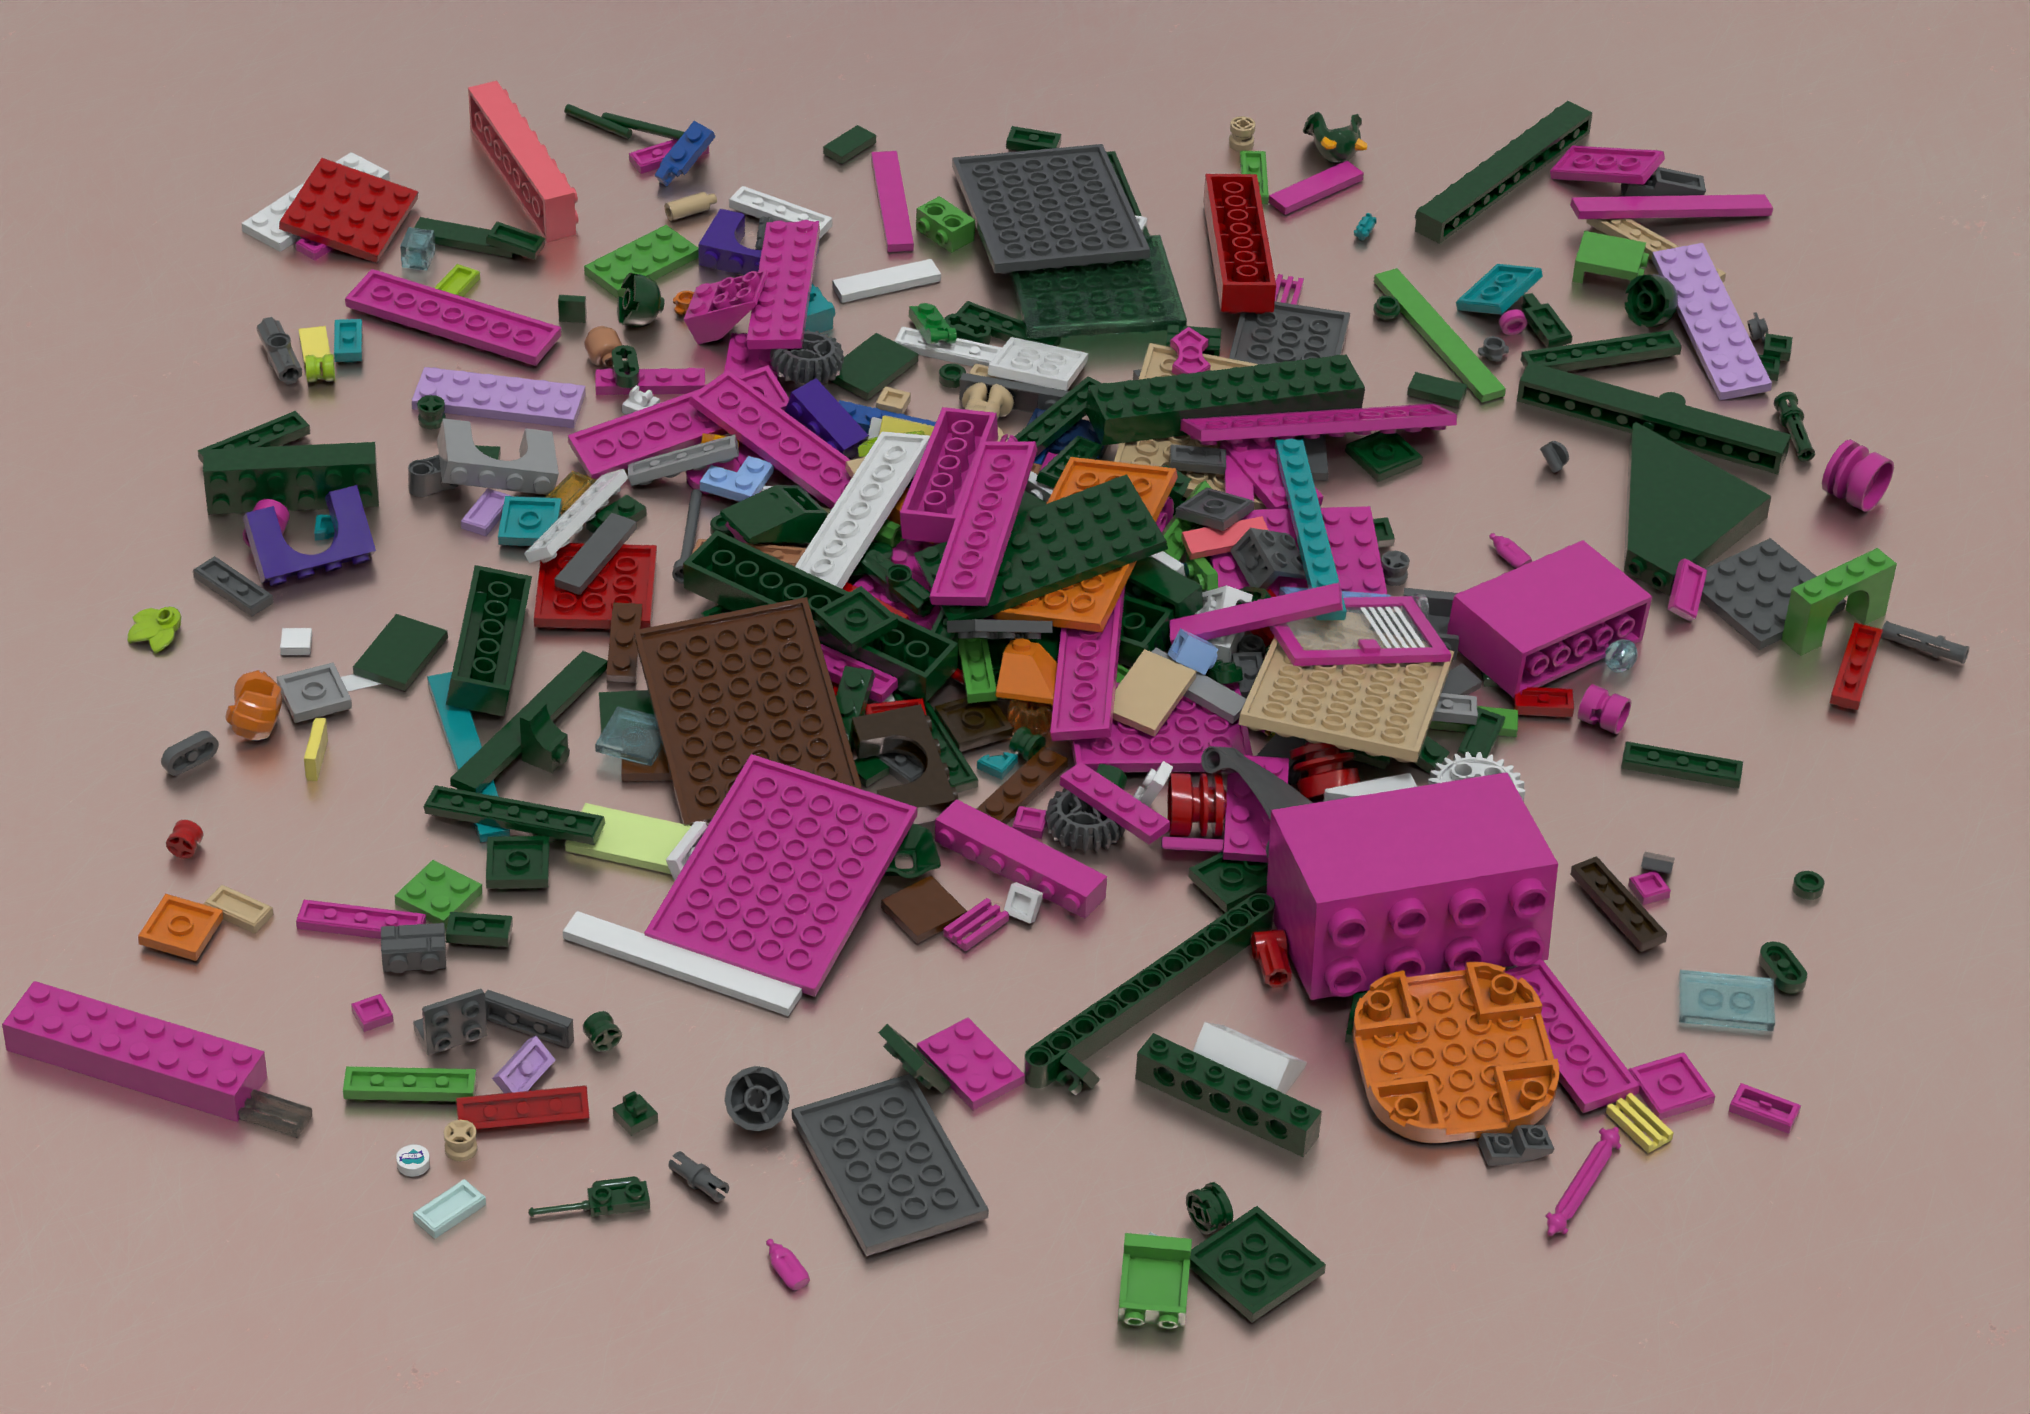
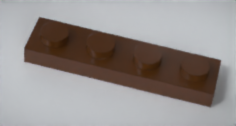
M1043 746L976 809L1004 824H1008L1016 816L1019 806L1026 807L1068 767V758Z

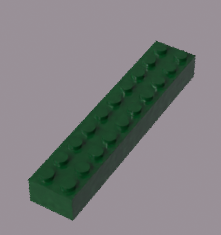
M1347 354L1089 385L1085 412L1102 446L1188 435L1180 430L1181 419L1362 408L1365 386Z
M717 530L683 563L684 588L731 611L807 597L820 644L898 678L897 690L916 699L923 698L924 703L931 698L958 668L957 642L895 613L893 614L898 618V627L851 652L815 620L816 610L849 593L848 591Z

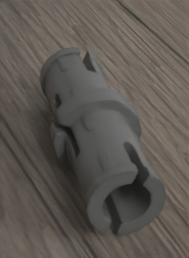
M681 1151L673 1155L675 1159L682 1163L681 1165L670 1159L669 1169L685 1178L687 1184L693 1189H701L716 1202L722 1201L725 1198L724 1195L716 1191V1188L728 1194L729 1184L711 1174L710 1168L702 1163L697 1164Z

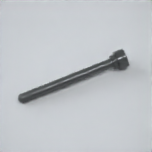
M694 489L691 492L681 558L673 566L672 576L675 581L684 584L683 563L691 556L694 549L702 492L699 489Z

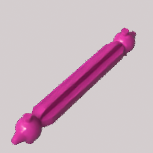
M1618 1127L1607 1130L1601 1128L1599 1130L1601 1141L1594 1145L1555 1207V1214L1548 1212L1545 1215L1548 1219L1549 1236L1561 1232L1565 1235L1568 1232L1566 1228L1567 1220L1573 1217L1612 1155V1148L1618 1150L1622 1146L1619 1143Z

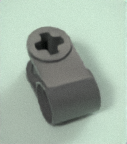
M439 455L412 461L408 466V490L416 497H426L433 493L454 489L459 486L458 484L442 483Z

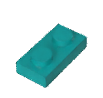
M362 319L335 320V362L362 361Z

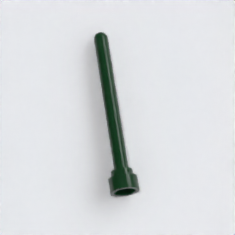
M607 112L601 116L629 129L677 141L684 134V131Z

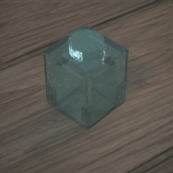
M408 227L400 245L402 267L428 271L436 252L434 230Z

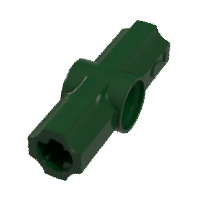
M875 549L866 554L865 558L861 561V570L885 589V596L888 600L896 603L902 602L916 615L921 617L931 613L935 605L931 604L930 592L912 578V571L908 566L894 564L880 551L877 552Z

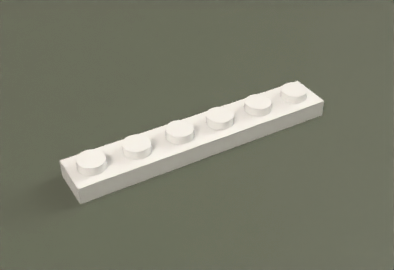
M620 469L601 475L524 553L528 562L532 563L541 560L544 563L557 556L556 552L570 543L569 538L583 529L582 525L596 516L595 512L609 503L608 499L621 491L620 486L628 479L625 470Z

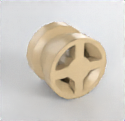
M454 1120L450 1122L443 1131L445 1154L448 1158L459 1162L473 1158L478 1150L476 1127L467 1120Z

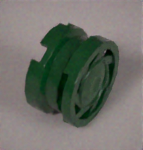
M1207 1183L1201 1190L1195 1189L1186 1195V1206L1189 1216L1197 1229L1203 1234H1211L1218 1229V1226H1227L1233 1222L1234 1215L1230 1200L1217 1183Z

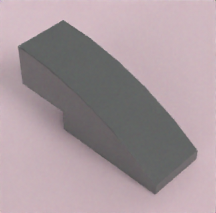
M1658 167L1644 185L1621 183L1620 185L1622 197L1705 195L1706 192L1704 176Z

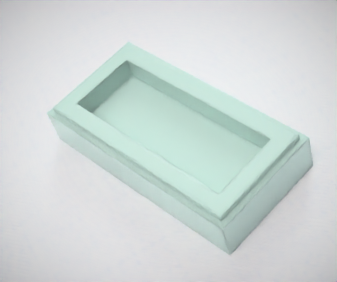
M464 1179L413 1213V1220L430 1236L436 1239L486 1205V1197Z

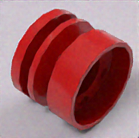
M1307 742L1301 747L1289 751L1292 760L1305 759L1304 762L1293 766L1294 771H1308L1309 775L1296 782L1298 792L1310 801L1324 799L1325 789L1361 782L1357 768H1344L1343 763L1355 758L1354 752L1340 753L1343 749L1323 742Z
M1170 773L1167 795V819L1170 821L1169 836H1190L1193 823H1198L1200 836L1207 835L1208 823H1211L1213 836H1222L1227 807V793L1223 785L1222 774H1213L1212 787H1208L1207 774H1201L1198 787H1193L1190 774Z

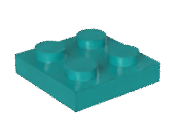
M505 496L498 532V544L532 546L560 518L562 510L561 498Z

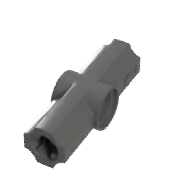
M273 317L264 318L257 325V333L268 354V363L274 368L280 381H284L287 385L296 383L298 378L302 376V368L291 347V338L284 332L280 321L273 319Z

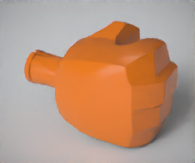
M256 670L243 674L237 680L234 687L235 705L228 706L225 715L226 721L232 725L234 733L249 740H261L269 737L278 719L282 705L280 686L266 672Z

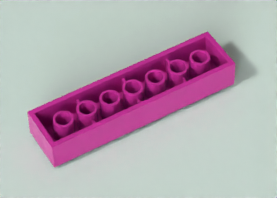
M33 981L2 1023L6 1051L235 1122L239 1121L267 1079L265 1052L37 981Z

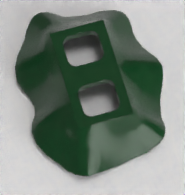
M912 824L884 876L913 878L929 870L939 868L941 861L931 831L920 825ZM898 857H911L913 859V867L899 869L895 866V859Z

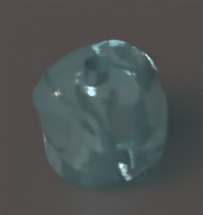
M1627 639L1616 640L1605 650L1606 665L1614 672H1624L1631 669L1638 657L1635 644Z

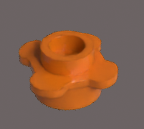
M681 291L673 298V303L676 304L674 308L675 313L686 315L694 292Z

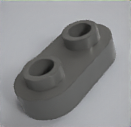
M200 731L168 747L161 758V765L169 774L178 776L211 759L218 750L219 742L210 732Z

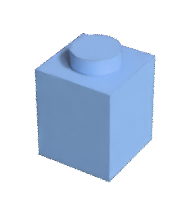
M1180 628L1167 655L1174 661L1206 675L1208 669L1214 666L1219 649L1209 641Z

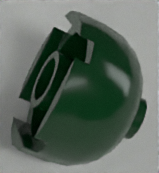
M635 273L626 275L621 288L626 289L624 297H618V321L622 325L630 327L647 326L656 319L658 313H662L665 300L661 297V291L657 283L650 277Z
M1656 274L1639 275L1631 280L1626 288L1625 294L1628 293V302H1624L1625 310L1628 317L1638 326H1642V324L1645 327L1660 326L1669 321L1677 310L1678 293L1674 285L1663 276Z

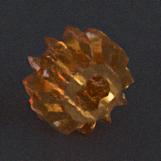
M1016 699L1010 701L1007 719L1013 727V733L1015 734L1020 727L1024 726L1029 728L1033 735L1039 734L1047 737L1051 729L1053 704Z

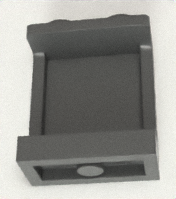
M1404 588L1403 596H1412L1448 650L1455 651L1453 660H1456L1459 636L1447 634L1453 598L1458 593ZM1402 606V614L1405 616V618L1407 619V621L1409 622L1417 636L1420 638L1422 643L1424 645L1429 646V644L1427 643L1419 629L1416 627V625L1414 624V622ZM1401 620L1402 626L1404 627L1414 643H1417L1411 632L1408 630L1404 622ZM1400 630V635L1403 638V640L1408 641Z

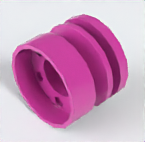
M1851 439L1846 440L1837 448L1826 466L1822 478V489L1829 494H1834L1839 499L1846 498L1847 503L1864 512L1870 511L1881 500L1890 484L1894 472V462L1877 452L1869 454L1867 447L1860 446Z

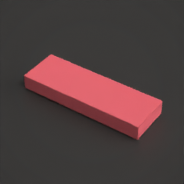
M1263 516L1237 521L1224 531L1211 527L1182 532L1181 539L1190 560L1231 552L1232 547L1250 528L1268 530Z

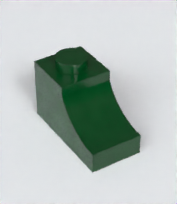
M535 700L520 716L522 761L553 773L569 757L568 734L562 732L554 724L548 713L547 704Z

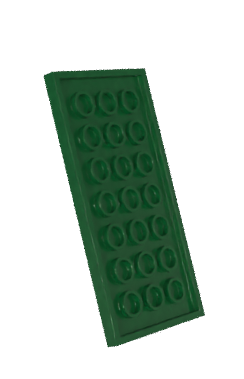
M1126 474L1017 515L988 606L939 605L947 621L983 619L1168 549L1167 541ZM948 541L914 553L916 563L930 590H932Z

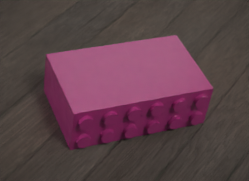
M1582 540L1454 595L1447 634L1458 635V651L1514 698L1518 692L1522 695V690L1527 687H1540L1642 641L1652 596Z

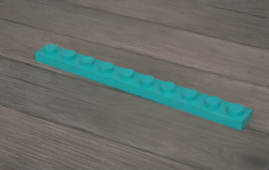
M1296 439L1275 440L1274 449L1278 458L1277 462L1286 492L1308 588L1312 589L1339 583L1303 440ZM1343 595V610L1318 615L1316 620H1345L1347 610Z

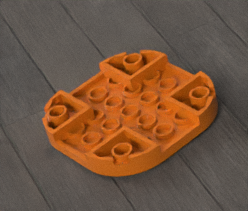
M1466 962L1465 970L1406 977L1403 970L1383 976L1372 983L1369 991L1357 1003L1352 1034L1367 1098L1379 1120L1395 1133L1405 1138L1425 1143H1445L1480 1138L1482 1133H1512L1515 1126L1534 1125L1547 1114L1555 1099L1559 1081L1558 1058L1554 1059L1541 1015L1542 1003L1540 998L1522 977L1519 980L1505 973L1506 968L1485 962Z

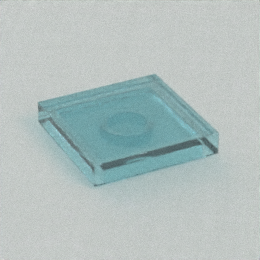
M617 706L595 744V751L652 766L663 747L655 715Z

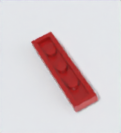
M1854 623L1831 693L1830 704L1854 710L1859 709L1883 629Z
M587 1085L456 1098L458 1120H467L473 1123L476 1129L590 1118Z

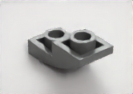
M1545 1125L1515 1126L1512 1133H1482L1478 1140L1487 1166L1531 1161L1552 1154L1554 1151Z

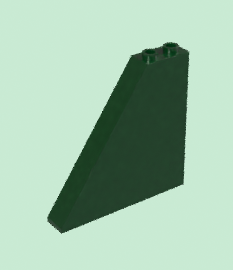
M1635 422L1632 427L1629 445L1624 571L1670 597L1679 561L1686 558L1698 566L1706 568L1768 517L1771 496Z

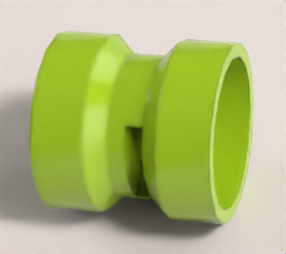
M325 354L319 358L314 355L305 356L307 383L316 382L318 379H324L326 382L335 381L333 354ZM320 362H322V366H323V375H321Z

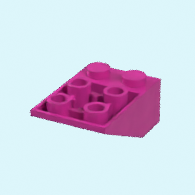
M768 270L751 271L743 276L728 277L719 282L704 283L696 287L684 321L697 344L723 338L757 305L769 273Z

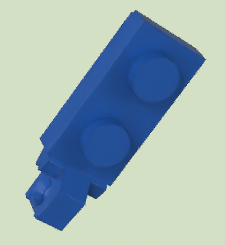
M693 121L661 161L660 167L655 173L658 181L667 187L676 176L685 175L716 136L714 132Z

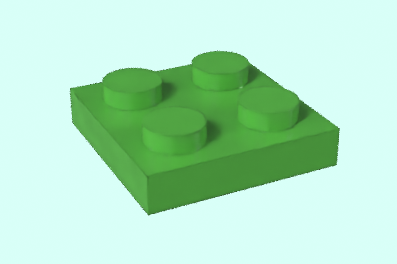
M432 860L395 895V904L409 912L426 914L427 921L433 924L444 923L446 928L450 912H463L483 893L482 884Z

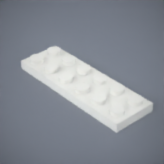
M352 152L336 161V163L387 181L390 180L389 171ZM304 183L242 222V232L279 252L303 238L280 230L279 221Z

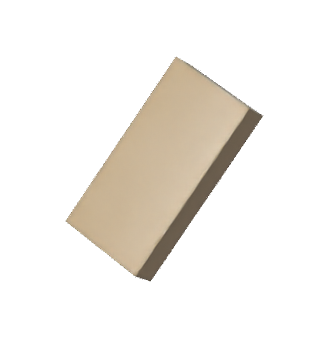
M221 885L203 903L204 905L223 910V920L254 934L274 915L273 907L224 885Z

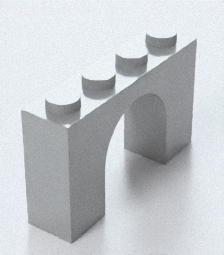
M442 419L437 438L442 483L553 496L559 472L552 431L525 428L519 448L520 458L504 461L491 458L477 449L473 442L471 423L469 421Z

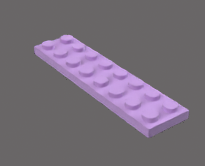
M1698 243L1653 252L1652 261L1658 274L1667 278L1674 285L1678 293L1676 311L1719 401L1771 391L1772 382L1704 244Z

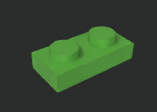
M1186 551V562H1184L1185 576L1202 585V592L1218 588V573L1204 557L1190 560Z

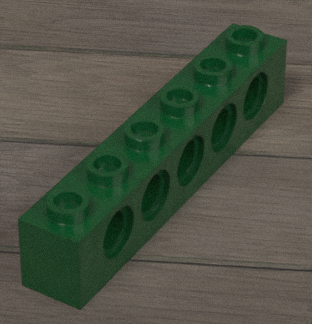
M1155 1033L1150 1036L1137 1052L1135 1079L1301 1157L1307 1154L1319 1138L1322 1111Z

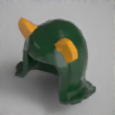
M1320 112L1310 115L1304 124L1303 133L1314 137L1318 151L1331 163L1339 164L1349 161L1357 151L1367 150V143L1361 140L1359 127L1362 125V118L1358 114L1352 115L1349 126L1337 129H1328Z

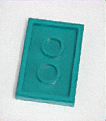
M1496 264L1456 301L1457 310L1502 315L1543 277L1542 269Z

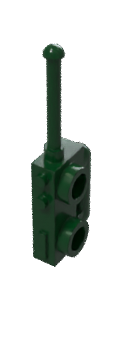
M636 1176L595 1181L592 1184V1188H587L588 1200L582 1201V1203L535 1209L531 1207L528 1214L534 1217V1215L583 1209V1211L590 1210L591 1217L648 1210L650 1209V1198L647 1182L640 1181Z

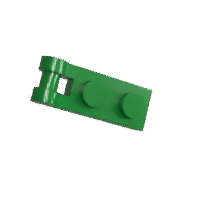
M921 303L919 306H909L908 316L928 344H937L938 341H945L946 344L956 343V329L948 325L935 305Z

